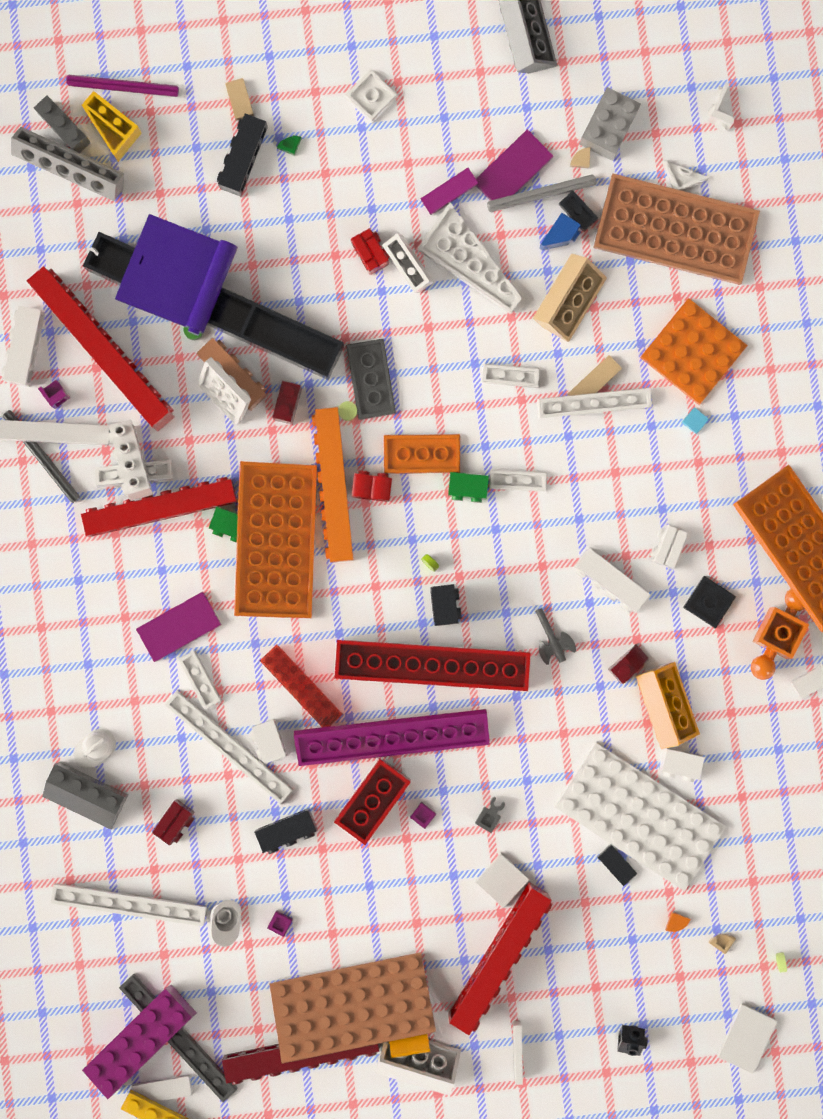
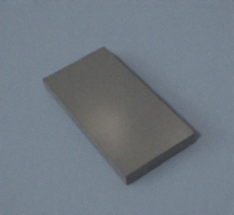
M384 338L347 344L346 348L358 420L396 414Z

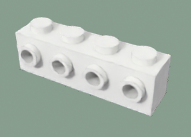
M129 419L108 425L110 433H107L110 444H114L115 449L112 450L114 460L119 463L117 472L119 478H123L124 484L121 487L124 496L128 495L129 499L133 501L153 495L132 420Z

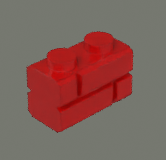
M368 228L350 239L369 275L389 265L388 259L390 256L380 246L379 242H381V239L376 231L372 232L371 228Z

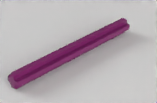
M70 74L66 77V84L74 87L178 97L179 87L177 85Z

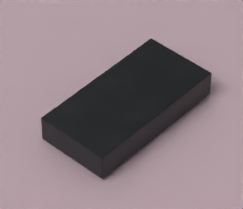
M611 844L597 856L623 887L638 874Z

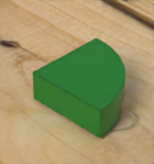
M297 135L288 137L280 141L277 149L295 156L302 137Z

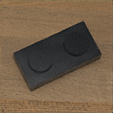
M573 190L558 204L571 219L580 224V229L583 232L598 220L597 215Z

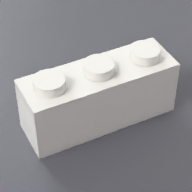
M396 234L382 245L414 293H420L434 283L403 235Z

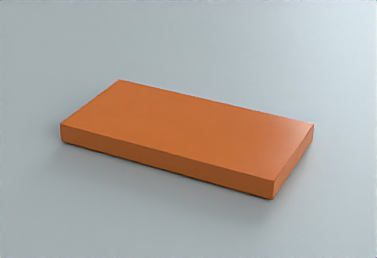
M460 434L384 435L385 474L460 473Z

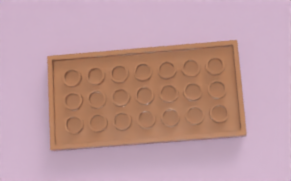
M612 173L593 248L741 285L760 210Z
M421 952L269 983L282 1063L436 1032Z

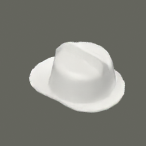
M96 729L75 745L73 751L75 762L80 767L86 769L98 766L114 753L116 739L109 730Z
M224 900L216 905L210 914L211 937L214 943L221 947L230 946L237 940L241 921V908L239 904L234 900Z

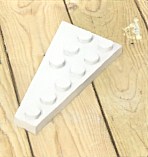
M449 202L417 250L511 315L522 297Z

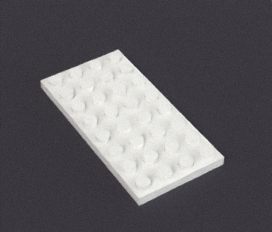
M596 742L554 806L557 810L684 892L726 827Z

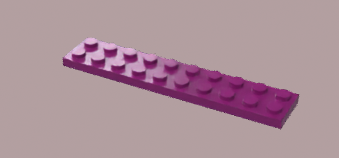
M486 709L294 730V741L299 766L490 745Z

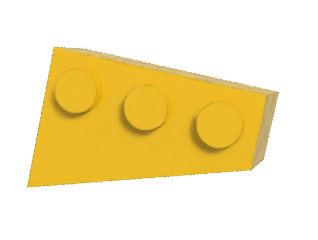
M93 90L82 104V107L119 162L142 132L134 122Z

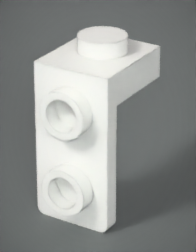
M725 82L723 87L719 86L715 94V98L718 99L715 104H711L707 114L710 117L707 122L713 124L719 130L728 131L735 118L718 111L729 83Z

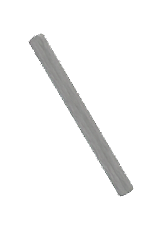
M591 174L487 202V208L489 212H495L568 193L572 190L587 188L596 185V177Z

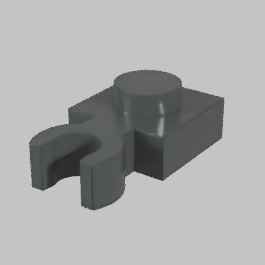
M495 796L490 800L491 807L488 809L484 806L475 821L476 825L491 834L501 818L497 812L505 807V802H502L500 806L494 805L496 801Z

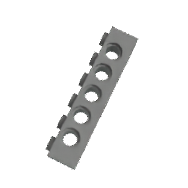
M20 127L11 137L12 156L112 201H115L123 190L125 173L23 127Z

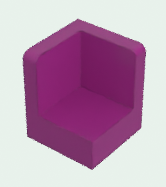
M57 380L45 388L42 386L38 388L49 405L54 409L70 399Z

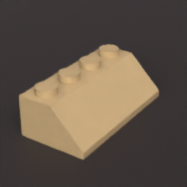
M571 253L533 319L544 329L569 342L607 277L588 258Z

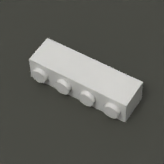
M19 305L18 310H15L13 316L15 321L14 329H11L9 335L11 343L5 353L7 359L6 366H3L1 372L3 381L30 387L45 313L42 310Z
M587 548L573 566L576 568L575 572L582 578L588 577L591 580L590 584L598 590L602 588L606 591V596L613 602L619 601L622 604L621 608L629 614L631 611L637 613L650 596L648 592L591 548Z

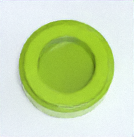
M425 554L421 558L422 562L431 571L435 572L439 568V564L430 555Z

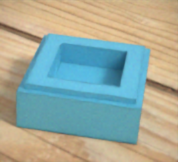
M694 407L681 423L697 434L709 419Z

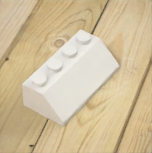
M429 1040L430 1052L391 1058L390 1043L385 1042L380 1050L375 1073L450 1095L455 1084L461 1050Z

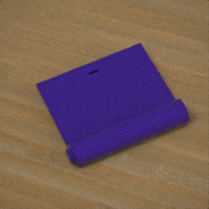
M149 214L115 300L186 327L188 332L199 336V333L203 334L238 247L228 241L215 240Z

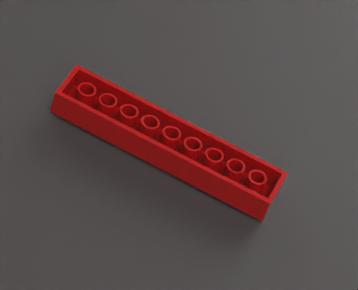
M43 266L26 280L152 428L159 431L175 418L172 414L174 409L164 399L162 401L159 399L162 395L155 387L147 385L150 381L139 370L135 371L137 366L127 356H122L125 352L114 341L110 342L113 338L102 326L98 328L100 323L90 312L86 313L88 309L77 297L73 299L76 295L65 283L61 284L63 280L52 268L48 270Z
M337 640L334 679L528 691L531 653Z

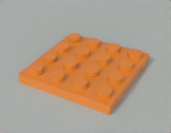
M688 298L640 358L696 404L700 405L748 345Z

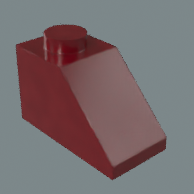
M635 644L610 666L608 671L620 684H624L638 672L649 657Z

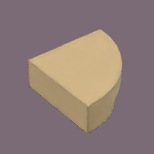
M590 147L576 152L571 160L570 167L589 168Z
M719 934L711 938L709 944L726 954L736 938L729 934Z

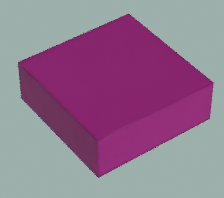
M421 801L410 818L426 829L437 813Z
M276 910L267 929L284 937L293 918Z

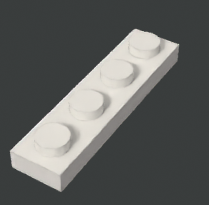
M171 459L145 462L150 482L173 480ZM119 465L96 467V487L103 488L124 484L123 478H119L117 472Z

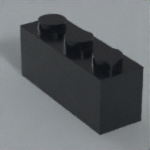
M307 808L260 827L254 833L262 853L268 852V854L279 851L280 846L286 844V847L296 844L297 839L304 837V840L315 836L314 832H317L318 828L310 808Z

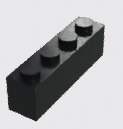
M246 113L243 119H239L237 135L232 137L230 143L231 151L229 154H226L223 162L225 165L224 169L217 176L218 186L221 190L240 197L243 194L268 129L265 120Z

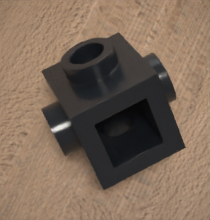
M622 1024L618 1033L617 1052L626 1053L630 1056H640L648 1044V1037H645V1029L634 1025Z

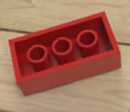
M380 757L335 818L334 823L366 845L407 789L411 779Z

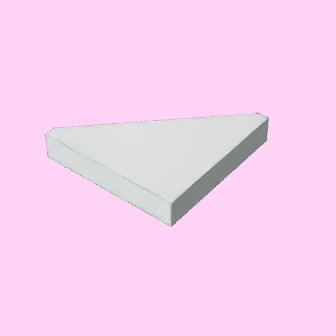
M667 160L662 161L673 189L684 191L709 179L707 175H701L686 167L667 162Z

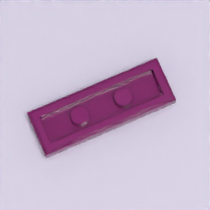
M467 167L420 199L429 214L433 215L447 206L449 202H453L479 185L469 167Z

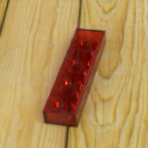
M278 644L259 660L321 727H330L343 715L342 711Z

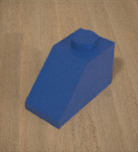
M561 212L540 244L539 249L543 251L567 246L571 240L575 242L581 233L578 231L580 224Z

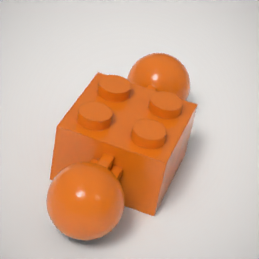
M789 589L785 595V603L787 605L785 612L776 607H770L752 641L766 649L763 655L757 656L751 663V672L757 679L767 680L774 675L776 665L773 660L776 654L785 659H793L809 627V624L795 617L798 611H802L805 608L792 589Z

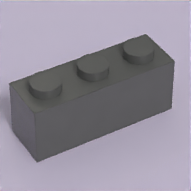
M48 95L33 107L37 114L70 149L81 153L91 143L87 136Z

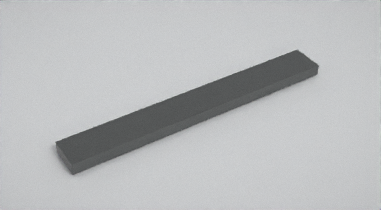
M135 974L130 976L119 987L140 1012L156 998ZM181 1028L168 1041L222 1102L226 1101L238 1089L232 1082L226 1084L225 1074L222 1069L184 1028Z

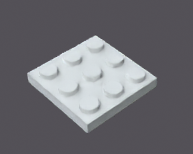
M210 357L204 363L197 385L235 425H238L245 415L251 398L248 392L241 389L236 384V380L223 370L222 365Z

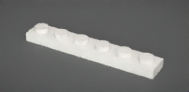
M649 387L537 399L538 418L652 407L651 388Z

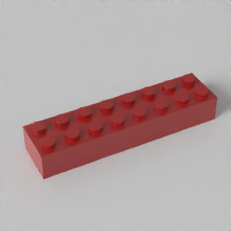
M531 882L527 883L448 1013L449 1024L469 1036L472 1031L476 1032L480 1025L479 1019L482 1014H487L491 1007L490 1001L500 993L501 988L499 986L503 980L506 982L511 974L510 968L513 964L516 965L522 956L520 954L523 947L527 948L530 944L532 932L539 929L542 923L540 919L543 914H547L550 911L552 899L549 893Z

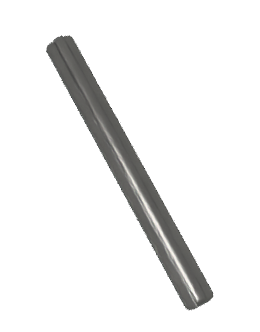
M11 410L6 411L2 415L5 420L19 421ZM22 441L69 501L72 503L76 502L80 498L79 494L37 442Z

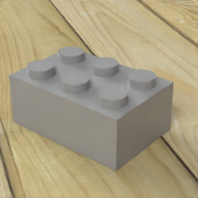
M607 87L581 137L579 145L585 148L590 147L591 151L613 161L641 103Z

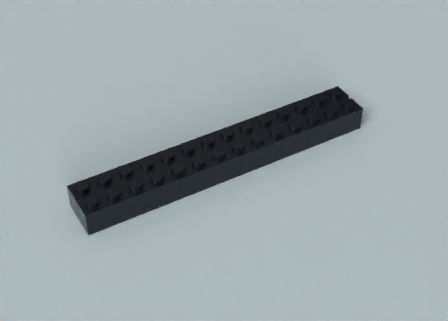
M98 232L92 244V248L98 253V256L93 251H89L83 267L88 272L120 286L135 247L102 232ZM223 287L207 324L209 327L328 381L344 348V342Z

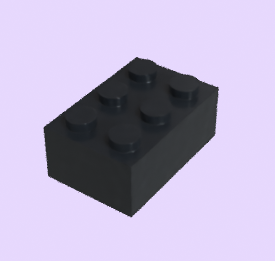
M454 584L430 587L434 626L459 624L458 619H462L461 607L457 608L456 600H460L459 589L455 588Z

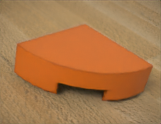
M671 912L665 930L669 932L680 931L689 924L691 919Z

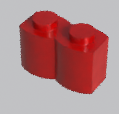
M359 470L358 473H354L351 497L389 502L392 478H389V474L377 473V476H372L368 471Z

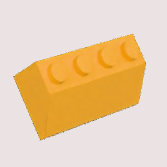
M675 662L645 671L636 676L661 749L681 745L700 735Z

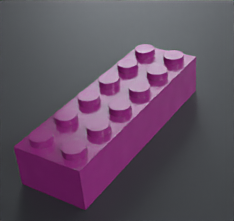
M172 984L169 985L82 1071L108 1100L183 1028L197 1012Z

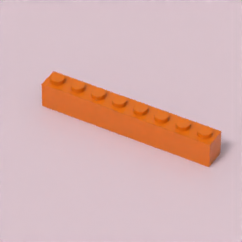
M338 407L315 409V415H312V424L317 427V434H314V443L319 447V452L316 453V463L320 464L321 471L317 472L318 482L322 483L323 487L319 494L320 502H324L325 507L324 510H321L322 521H326L327 527L323 529L324 540H328V548H325L326 559H330V563L354 561Z

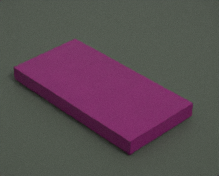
M527 129L476 178L479 183L476 187L490 201L514 195L554 156Z
M202 591L136 628V631L152 660L156 662L222 624L205 593Z

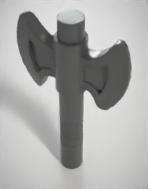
M543 609L536 610L535 612L549 639V645L540 641L539 654L546 665H549L551 656L555 654L559 663L565 661L566 658L563 650L576 652L574 640L563 631L561 632V639L558 640Z

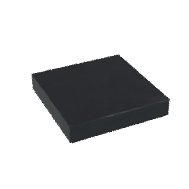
M703 576L683 608L716 629L737 596L706 576Z

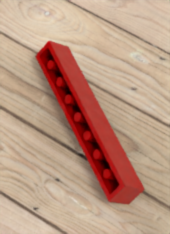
M222 477L216 479L217 482L209 484V481L200 482L198 487L190 488V485L179 488V491L172 492V490L160 492L161 495L153 497V495H150L138 501L127 499L120 505L110 503L104 505V508L97 510V507L85 509L86 513L81 514L85 536L93 537L238 503L233 480Z

